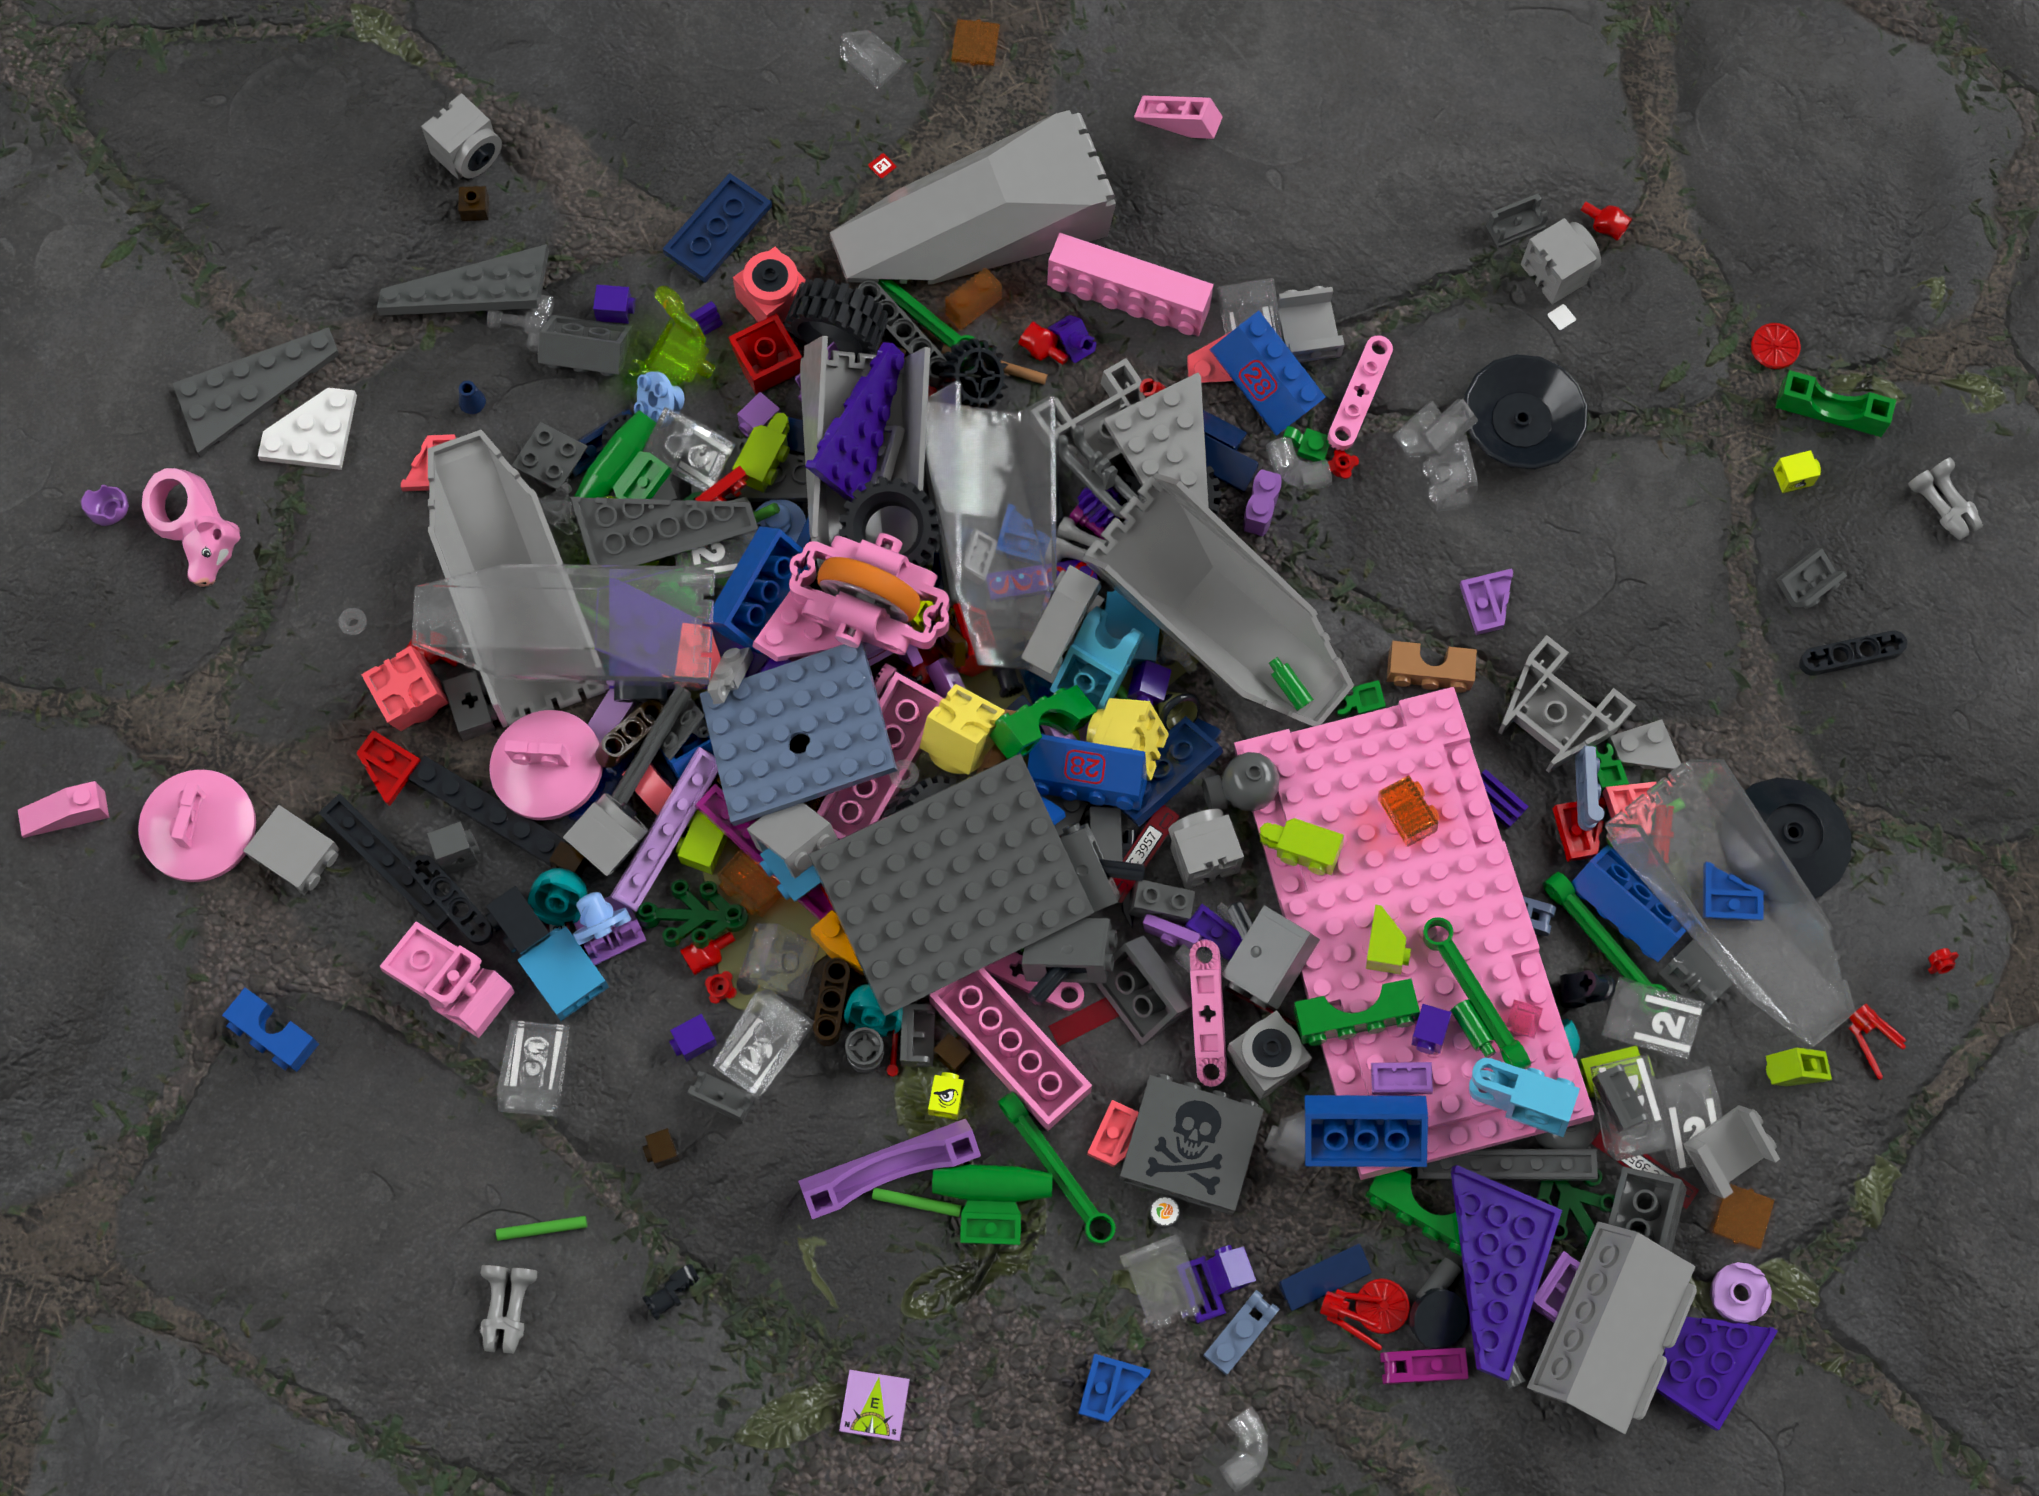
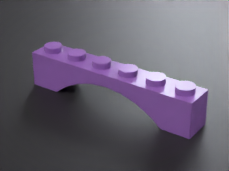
M965 1118L804 1178L798 1182L811 1218L815 1219L841 1209L863 1193L894 1179L925 1170L954 1167L978 1158L981 1154L972 1128Z

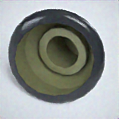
M1166 691L1164 701L1157 704L1159 718L1167 732L1185 716L1194 723L1199 716L1201 708L1200 701L1195 695Z

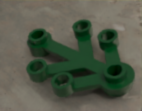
M676 880L671 885L672 895L674 898L681 900L689 909L658 908L653 903L645 902L639 906L636 912L639 925L646 929L654 928L659 924L660 920L687 921L678 928L669 927L664 930L662 936L664 944L668 947L678 946L683 938L692 933L693 945L696 948L702 949L707 947L712 939L725 930L730 932L741 931L748 922L747 910L738 904L730 905L718 893L717 885L713 881L703 882L700 885V894L704 900L711 901L719 911L707 910L689 892L686 881ZM679 888H684L683 891H676ZM707 889H712V890H713V891L708 892V893L705 892ZM706 922L715 923L707 930L699 928ZM669 936H676L674 939H668ZM698 937H705L703 940H696Z
M1597 1169V1182L1584 1181L1587 1186L1595 1187L1602 1181V1173L1599 1169ZM1541 1181L1536 1199L1552 1205L1549 1196L1553 1183L1560 1192L1557 1208L1561 1209L1562 1213L1557 1227L1562 1229L1563 1235L1561 1237L1554 1235L1553 1241H1561L1567 1236L1568 1230L1565 1225L1570 1209L1587 1237L1584 1244L1586 1250L1595 1226L1581 1203L1598 1207L1604 1213H1611L1612 1208H1606L1603 1201L1607 1198L1614 1203L1615 1196L1613 1194L1601 1196L1571 1187L1568 1181Z

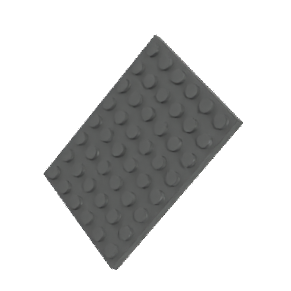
M1021 754L1004 760L808 854L884 1016L1094 913Z

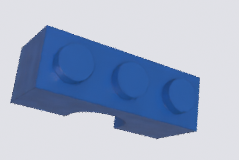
M244 988L222 1015L229 1021L226 1027L239 1037L245 1033L251 1038L249 1044L262 1054L265 1050L274 1055L272 1061L286 1071L290 1067L297 1072L319 1043L291 1021L279 1033H266V1021L274 1010L258 996Z

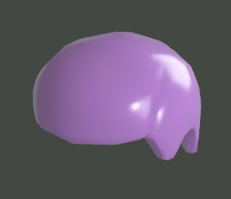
M101 485L98 491L87 490L81 499L84 513L95 524L102 526L112 525L123 519L129 507L127 496L118 487Z

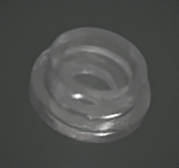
M348 608L341 613L338 624L343 633L354 636L365 630L367 617L360 609ZM351 620H358L356 625L349 626Z
M909 760L895 762L898 771L889 774L891 782L896 787L902 789L912 787L917 782L919 776L917 766ZM902 769H907L910 773L906 780H902L899 776V772Z

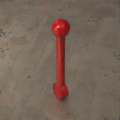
M895 1029L893 1030L891 1062L887 1067V1074L891 1077L897 1076L899 1072L896 1066L899 1032L894 1034Z

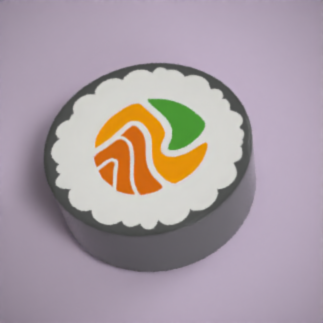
M1159 1197L1152 1203L1149 1214L1156 1226L1168 1228L1177 1222L1180 1209L1174 1199Z

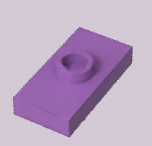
M1147 914L1143 921L1145 932L1159 937L1161 942L1171 947L1180 945L1191 949L1196 942L1201 940L1199 933L1151 914Z
M1432 1062L1371 1063L1372 1095L1432 1094Z

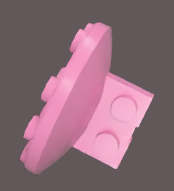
M544 710L528 714L511 724L495 744L490 759L492 786L500 800L511 811L522 817L533 820H553L566 816L586 803L600 782L603 766L598 764L595 757L600 742L592 729L573 714L558 710Z
M211 770L186 771L164 781L149 796L140 814L139 840L146 857L163 874L186 882L207 881L229 872L245 857L246 854L243 850L255 836L256 815L249 796L232 778Z

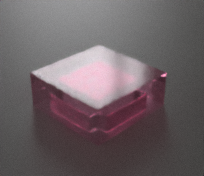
M1514 999L1506 1025L1508 1030L1534 1039L1543 1008Z

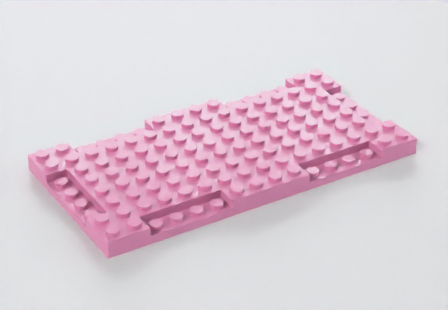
M1454 687L1399 701L1397 706L1290 733V730L1286 729L1235 742L1234 752L1236 756L1246 752L1260 753L1270 758L1276 765L1280 776L1279 790L1274 800L1264 809L1252 811L1259 837L1260 827L1264 823L1268 822L1285 827L1286 822L1293 818L1344 835L1343 847L1332 876L1326 873L1324 875L1314 874L1308 870V867L1299 864L1296 866L1285 864L1277 857V850L1262 845L1283 917L1320 939L1300 972L1307 999L1324 996L1334 1008L1342 1012L1359 1013L1375 1004L1380 996L1382 984L1412 978L1420 1011L1422 1004L1450 1011L1458 1003L1469 1000L1439 951L1431 950L1423 941V930L1426 922L1435 917L1444 918L1453 927L1452 941L1513 1038L1518 1040L1527 1052L1531 1061V1067L1529 1068L1538 1069L1544 1072L1546 1077L1555 1080L1557 1078L1570 1080L1575 1084V1087L1580 1088L1567 1127L1592 1121L1594 1111L1577 1060L1573 1057L1539 954L1540 947L1505 841H1502L1470 744L1471 737ZM1375 904L1381 905L1406 936L1405 948H1411L1409 965H1402L1401 975L1366 969ZM1434 926L1427 931L1429 938L1435 942H1443L1449 936L1448 931L1441 926ZM1451 1014L1441 1053L1426 1054L1416 1049L1417 1046L1411 1045L1417 1021H1414L1415 1024L1405 1028H1398L1397 1025L1385 1027V1030L1380 1033L1369 1034L1368 1031L1356 1033V1036L1350 1039L1340 1040L1338 1037L1327 1039V1042L1321 1044L1335 1095L1426 1096L1428 1109L1427 1163L1546 1133V1131L1505 1117L1507 1111L1478 1102L1471 1097L1469 1082L1472 1078L1473 1067L1478 1060L1485 1058L1481 1050L1477 1052L1474 1050L1453 1014ZM1494 1041L1491 1045L1496 1053L1489 1058L1504 1062L1500 1049ZM1432 1062L1433 1093L1372 1095L1371 1063ZM1486 1067V1068L1482 1069V1070H1487V1071L1493 1072V1070H1492L1491 1068H1487V1067ZM1477 1087V1089H1478L1481 1093H1486V1091L1481 1090V1089H1479V1088ZM1357 1167L1360 1180L1410 1167Z

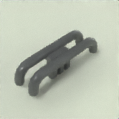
M1077 425L1074 428L1073 438L1078 450L1090 462L1087 470L1070 453L1067 446L1068 438L1065 435H1060L1057 438L1056 447L1062 461L1116 517L1123 519L1119 512L1127 503L1120 506L1106 491L1109 488L1114 487L1128 502L1133 496L1137 497L1140 501L1143 500L1141 495L1137 496L1117 475L1118 470L1114 466L1110 467L1111 462L1107 458L1103 459V454L1100 451L1095 452L1088 445L1084 437L1085 429L1082 425Z

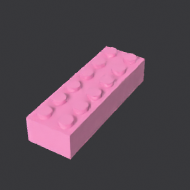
M1059 233L1048 260L1047 285L1056 291H1066L1077 295L1082 300H1093L1102 303L1106 308L1125 311L1135 318L1143 317L1152 320L1159 326L1173 327L1185 335H1200L1210 309L1214 284L1063 233Z
M895 672L879 703L898 771L826 795L817 813L831 823L839 839L883 819L884 811L890 809L887 806L888 803L899 793L922 752V749L919 747L927 716L944 699Z
M984 968L929 994L930 1004L970 1045L971 1049L1004 1085L1017 1095L1025 1108L1046 1131L1050 1130L1091 1093L1092 1085Z

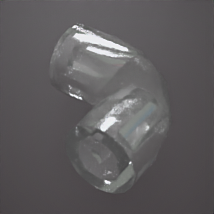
M1277 439L1265 446L1275 473L1280 474L1281 479L1288 485L1302 490L1321 489L1332 486V476L1328 461L1304 462L1300 460L1295 453L1292 439Z
M1252 1406L1227 1423L1238 1440V1450L1233 1458L1220 1466V1471L1229 1486L1236 1493L1248 1486L1262 1472L1268 1456V1435L1261 1419Z

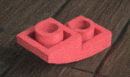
M650 763L635 792L658 816L674 788Z

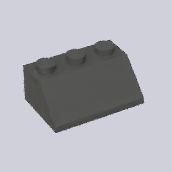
M552 315L539 332L538 363L546 364L550 368H561L564 366L573 368L577 372H588L591 370L598 371L604 376L619 375L625 366L632 326Z
M1144 935L1125 943L1113 954V971H1108L1107 983H1095L1142 1046L1175 1024L1192 1009V998Z
M1623 1167L1608 1224L1636 1231L1671 1252L1687 1191L1682 1179Z

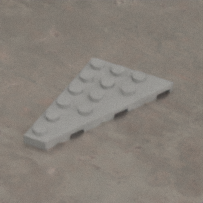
M1199 373L1183 379L1104 419L1106 428L1141 486L1150 476L1153 478L1156 473L1180 480L1208 507L1202 386Z

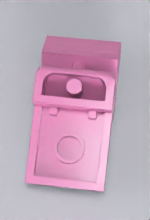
M418 922L412 925L380 965L382 972L427 999L433 1010L477 1038H480L515 993L512 986L496 971L480 968L482 960L460 945L459 947L453 945Z

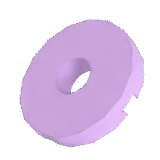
M1737 1262L1727 1265L1715 1274L1711 1282L1710 1297L1713 1306L1723 1318L1730 1322L1744 1324L1753 1322L1766 1313L1771 1303L1772 1290L1770 1284H1768L1762 1271L1751 1264ZM1736 1285H1742L1747 1289L1748 1298L1746 1301H1740L1734 1296L1733 1290Z

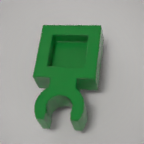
M1377 680L1354 686L1352 688L1354 695H1346L1342 700L1347 703V706L1344 709L1337 710L1339 717H1345L1354 709L1358 710L1359 715L1385 709L1386 704L1380 681Z
M1610 743L1606 744L1604 748L1605 754H1600L1596 747V757L1600 760L1597 781L1601 785V793L1606 787L1629 785L1621 760H1612L1614 750Z

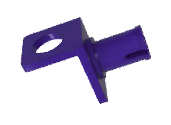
M1068 315L1048 327L1050 331L1060 336L1073 363L1080 361L1095 351L1096 341H1092L1094 338L1089 336L1081 318Z

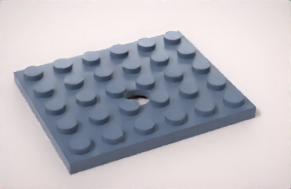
M862 640L858 648L843 644L743 678L739 688L730 690L725 702L714 705L710 693L707 691L700 693L730 822L734 826L898 771ZM798 734H806L810 738L806 751L801 754L793 753L790 750L792 738Z

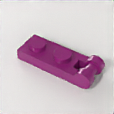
M1466 1348L1380 1353L1381 1363H1384L1385 1374L1382 1375L1384 1385L1467 1380L1469 1378ZM1396 1362H1405L1406 1373H1397Z

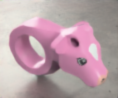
M165 468L151 477L143 491L142 509L145 519L152 530L159 536L171 540H182L188 560L187 576L189 581L199 587L211 586L215 582L218 570L231 558L234 545L240 540V529L238 525L221 518L211 491L203 478L186 470ZM182 483L188 496L187 507L177 520L171 522L166 514L165 501L173 487Z

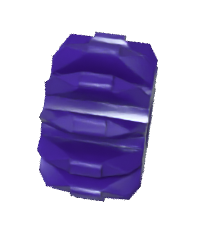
M1085 487L1077 497L1079 501L1078 506L1084 512L1083 516H1087L1089 522H1094L1098 528L1102 526L1107 528L1116 517L1088 487ZM1113 487L1106 490L1120 506H1123V501L1119 499V494L1113 490Z

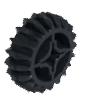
M972 338L969 341L961 340L959 345L953 344L950 346L951 352L943 354L947 362L938 364L944 369L942 373L937 375L944 380V383H941L938 387L941 389L946 388L947 390L943 397L946 399L952 398L950 405L959 406L960 411L968 410L970 413L987 411L988 407L997 405L996 399L1004 397L1000 390L1008 388L1003 383L1004 379L1010 377L1003 370L1008 364L1001 363L1004 355L996 353V346L989 345L986 340L979 341L977 338ZM964 360L963 368L959 371L961 363ZM974 373L975 375H981V377L973 379V377H967L966 374ZM987 382V386L983 391L984 384Z

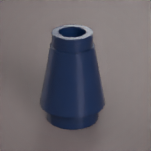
M463 381L459 385L460 409L468 414L481 412L486 404L484 394L473 382Z

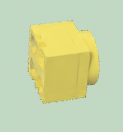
M955 684L947 693L946 698L942 699L939 706L935 707L927 716L919 748L928 752L933 763L939 768L950 773L969 775L982 765L985 755L995 744L989 735L996 727V720L1004 715L1005 710Z
M1109 698L1106 708L1098 709L1092 715L1087 729L1086 742L1145 751L1147 781H1151L1156 769L1154 759L1159 760L1161 756L1158 748H1164L1169 734L1150 701Z

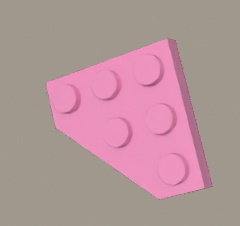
M807 585V586H804V588H807V589H809V590H813V588H811V587L808 586V585ZM790 591L757 636L752 647L778 662L795 656L804 655L805 658L843 644L835 639L836 630L815 623L802 616L801 613L805 603L795 600Z

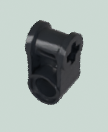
M1590 970L1563 974L1560 976L1561 1006L1578 1008L1584 1007L1587 1004L1607 1001L1614 995L1615 981L1609 975H1597Z

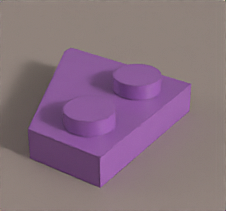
M1512 569L1460 582L1461 592L1476 635L1503 629L1510 594V584L1513 577Z

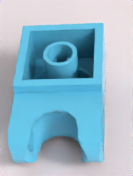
M1098 606L1087 614L1050 688V691L1055 693L1063 687L1067 690L1078 685L1097 710L1105 709L1109 698L1115 697L1144 638V633L1135 628H1132L1131 632L1124 636L1123 639L1112 637L1105 627L1108 613Z
M1482 1058L1475 1063L1472 1070V1078L1469 1082V1093L1473 1099L1507 1111L1505 1117L1560 1137H1564L1580 1088L1575 1087L1572 1081L1564 1078H1557L1555 1080L1546 1077L1545 1073L1538 1069L1527 1068L1525 1070L1492 1058ZM1486 1067H1487V1068H1491V1069L1493 1070V1072L1487 1071V1070H1482V1069H1484V1068H1486ZM1477 1087H1478L1479 1089H1481V1090L1486 1091V1093H1481V1092L1477 1089Z

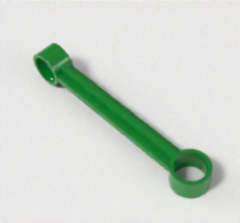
M879 279L877 284L882 287L902 310L949 348L953 344L959 345L961 340L969 341L974 338L970 335L960 336L891 279Z
M1556 872L1544 881L1543 887L1549 897L1568 911L1639 995L1638 1006L1640 1010L1649 1016H1655L1660 1012H1664L1668 1007L1662 1006L1661 1009H1651L1645 1002V993L1651 990L1656 991L1663 999L1671 1001L1668 990L1662 985L1651 984L1577 897L1575 889L1567 877L1560 872Z
M1441 917L1428 920L1423 930L1425 945L1431 950L1439 951L1498 1045L1504 1062L1522 1069L1531 1067V1061L1524 1047L1518 1040L1513 1038L1452 941L1453 927L1451 923ZM1434 926H1441L1448 931L1449 936L1443 942H1435L1429 938L1427 931Z
M1011 1091L997 1101L1000 1109L1011 1124L1017 1128L1048 1173H1052L1053 1180L1086 1224L1085 1235L1087 1239L1095 1245L1107 1244L1115 1234L1116 1227L1113 1219L1105 1213L1098 1212L1030 1118L1021 1100ZM1103 1219L1110 1224L1111 1232L1106 1239L1097 1240L1091 1236L1090 1224L1092 1221Z

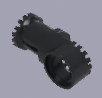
M1005 639L994 643L996 650H998L997 654H999L1000 664L992 669V674L998 679L1001 688L999 691L1000 696L1008 698L1009 696L1012 697V694L1015 696L1022 692L1024 686L1019 683L1015 672L1017 668L1016 656L1010 639Z
M692 1264L686 1265L669 1277V1281L664 1283V1288L649 1297L647 1295L642 1297L655 1320H658L660 1314L674 1305L680 1306L682 1303L676 1294L682 1292V1290L685 1291L686 1288H690L689 1284L693 1286V1281L697 1283L700 1277Z

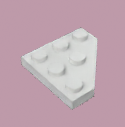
M327 388L264 430L258 453L260 461L342 470L357 398L356 392L353 390Z

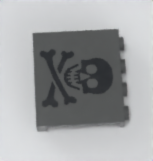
M1165 1074L1150 1075L1119 1181L1233 1216L1264 1109L1259 1108L1256 1102L1248 1099H1241V1102L1229 1099L1230 1095L1221 1091L1214 1090L1212 1093L1202 1091V1087L1195 1083L1185 1082L1182 1085L1173 1082V1078Z

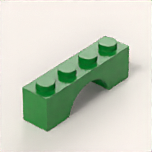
M1789 370L1780 385L1775 408L1882 437L1891 424L1896 399L1871 392L1861 396L1838 395L1822 388L1818 384L1816 377Z
M1078 685L1067 690L1063 687L1049 698L1046 696L1041 697L1030 707L1025 704L1012 715H1009V713L1002 715L996 720V727L989 737L1007 759L1017 754L1025 756L1030 753L1042 738L1039 725L1055 728L1067 736L1085 727L1092 715L1098 710Z
M1412 978L1382 984L1380 996L1375 1004L1359 1013L1342 1012L1334 1008L1324 996L1294 1003V1012L1302 1044L1309 1043L1311 1046L1321 1045L1327 1042V1039L1338 1037L1340 1040L1355 1037L1356 1033L1368 1031L1369 1034L1380 1033L1385 1030V1027L1397 1025L1398 1028L1409 1027L1415 1024L1414 1021H1418L1420 1014Z
M1402 1170L1375 1176L1365 1195L1366 1198L1370 1199V1205L1381 1211L1387 1209L1396 1214L1395 1218L1399 1222L1407 1226L1414 1224L1422 1229L1421 1233L1433 1241L1442 1240L1449 1244L1448 1249L1462 1256L1456 1212L1449 1215H1435L1420 1207L1411 1191V1175Z

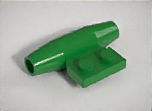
M638 410L614 433L593 461L574 497L606 498L614 491L618 499H652L673 471V469L650 452H643L657 423Z
M969 1164L933 1169L932 1193L967 1200L961 1212L960 1243L1020 1245L1021 1213L1016 1202L1052 1198V1173L1018 1166Z

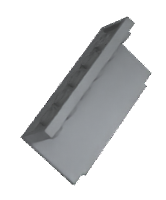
M1597 1222L1527 1388L1538 1394L1569 1404L1613 1429L1626 1434L1632 1418L1641 1420L1646 1415L1667 1364V1359L1662 1354L1665 1347L1671 1348L1675 1345L1694 1300L1697 1289L1689 1281L1695 1266L1636 1231Z

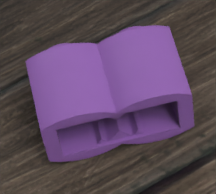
M1263 469L1257 473L1251 497L1245 510L1243 519L1244 531L1264 536L1268 531L1281 488L1280 474Z

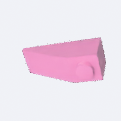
M1142 96L1134 115L1136 121L1190 138L1206 139L1215 138L1223 118L1212 99L1203 97Z
M96 781L67 787L18 809L23 838L109 818L105 791Z

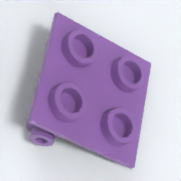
M610 896L604 898V900L610 903L613 911L626 908L631 920L618 927L614 925L611 927L612 932L598 939L594 936L593 939L584 943V947L594 965L647 941L632 909ZM580 919L574 923L577 930L584 926L580 923Z

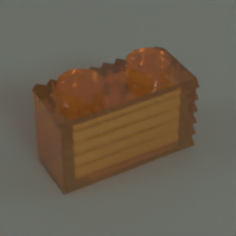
M983 268V271H979L974 277H970V281L966 280V284H962V287H958V290H954V293H950L949 296L945 297L946 315L962 330L1002 299V284L987 268Z
M1409 775L1378 791V801L1407 847L1437 832L1438 821L1440 820L1436 808L1433 805L1428 806L1423 799L1425 792L1418 781L1414 782Z
M739 850L717 874L721 882L719 884L721 890L730 897L736 895L741 899L740 905L751 915H754L756 912L760 917H763L782 896L777 888L781 883L774 877H769L764 869L742 850Z

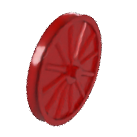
M1768 323L1761 326L1755 332L1751 341V350L1756 360L1762 365L1772 369H1783L1796 361L1800 354L1801 344L1799 337L1790 327L1780 323Z
M1375 1279L1360 1289L1358 1294L1383 1298L1381 1303L1355 1300V1311L1357 1314L1379 1323L1378 1328L1361 1323L1365 1328L1374 1333L1388 1334L1398 1330L1405 1323L1409 1315L1410 1304L1406 1292L1400 1285L1388 1279Z

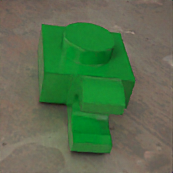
M1290 426L1286 427L1281 441L1285 445L1299 448L1296 456L1321 465L1324 462L1330 445L1327 439L1328 435L1306 428L1303 435L1299 430Z

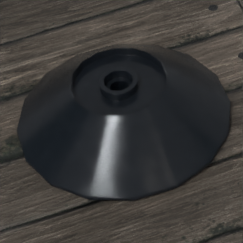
M1516 354L1494 360L1475 374L1464 394L1463 418L1471 439L1488 457L1509 467L1535 470L1557 464L1577 448L1587 429L1588 406L1580 385L1563 367L1543 357ZM1518 417L1525 418L1526 422H1520Z
M1776 777L1754 783L1734 798L1723 820L1722 845L1731 869L1744 883L1764 891V896L1771 900L1798 903L1820 897L1841 880L1851 860L1852 835L1843 811L1826 792L1803 780ZM1788 830L1794 831L1796 838L1790 837Z

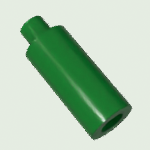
M1278 657L1269 662V665L1274 670L1271 674L1297 711L1314 700L1288 663L1283 665Z
M1464 1000L1455 1005L1450 1011L1476 1052L1481 1050L1485 1058L1494 1055L1496 1051L1491 1045L1494 1039L1471 1002Z

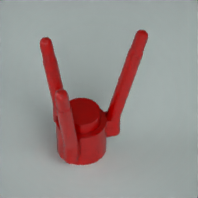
M1864 1004L1849 1017L1853 1023L1849 1029L1856 1036L1876 1077L1881 1080L1883 1075L1861 1031L1868 1034L1877 1027L1902 1050L1906 1048L1904 1044L1906 1039L1880 1018L1873 1009Z
M1337 1289L1336 1293L1328 1291L1320 1314L1328 1316L1327 1321L1339 1325L1378 1351L1382 1350L1380 1344L1342 1319H1345L1347 1316L1366 1325L1378 1328V1322L1348 1310L1350 1302L1345 1301V1299L1381 1303L1383 1298L1345 1292Z

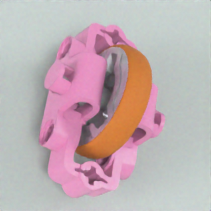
M879 533L875 544L863 539L861 543L842 536H835L831 546L812 541L805 545L802 553L795 555L791 559L789 565L792 576L789 582L791 595L795 600L805 603L801 613L802 616L815 623L836 630L835 639L853 648H858L862 640L899 655H905L909 644L921 649H930L935 644L937 637L943 636L949 629V597L945 591L934 587L937 575L928 569L910 563L906 556L899 554L903 543L899 539L885 533ZM817 558L824 560L819 569L817 580L819 586L825 592L804 588V586L812 584L816 579L815 561ZM807 565L808 570H804L799 575L798 569H803ZM920 600L936 603L924 611L923 633L915 631L909 625L904 624L912 621L917 615L920 608ZM941 612V622H937L932 629L931 620H935Z

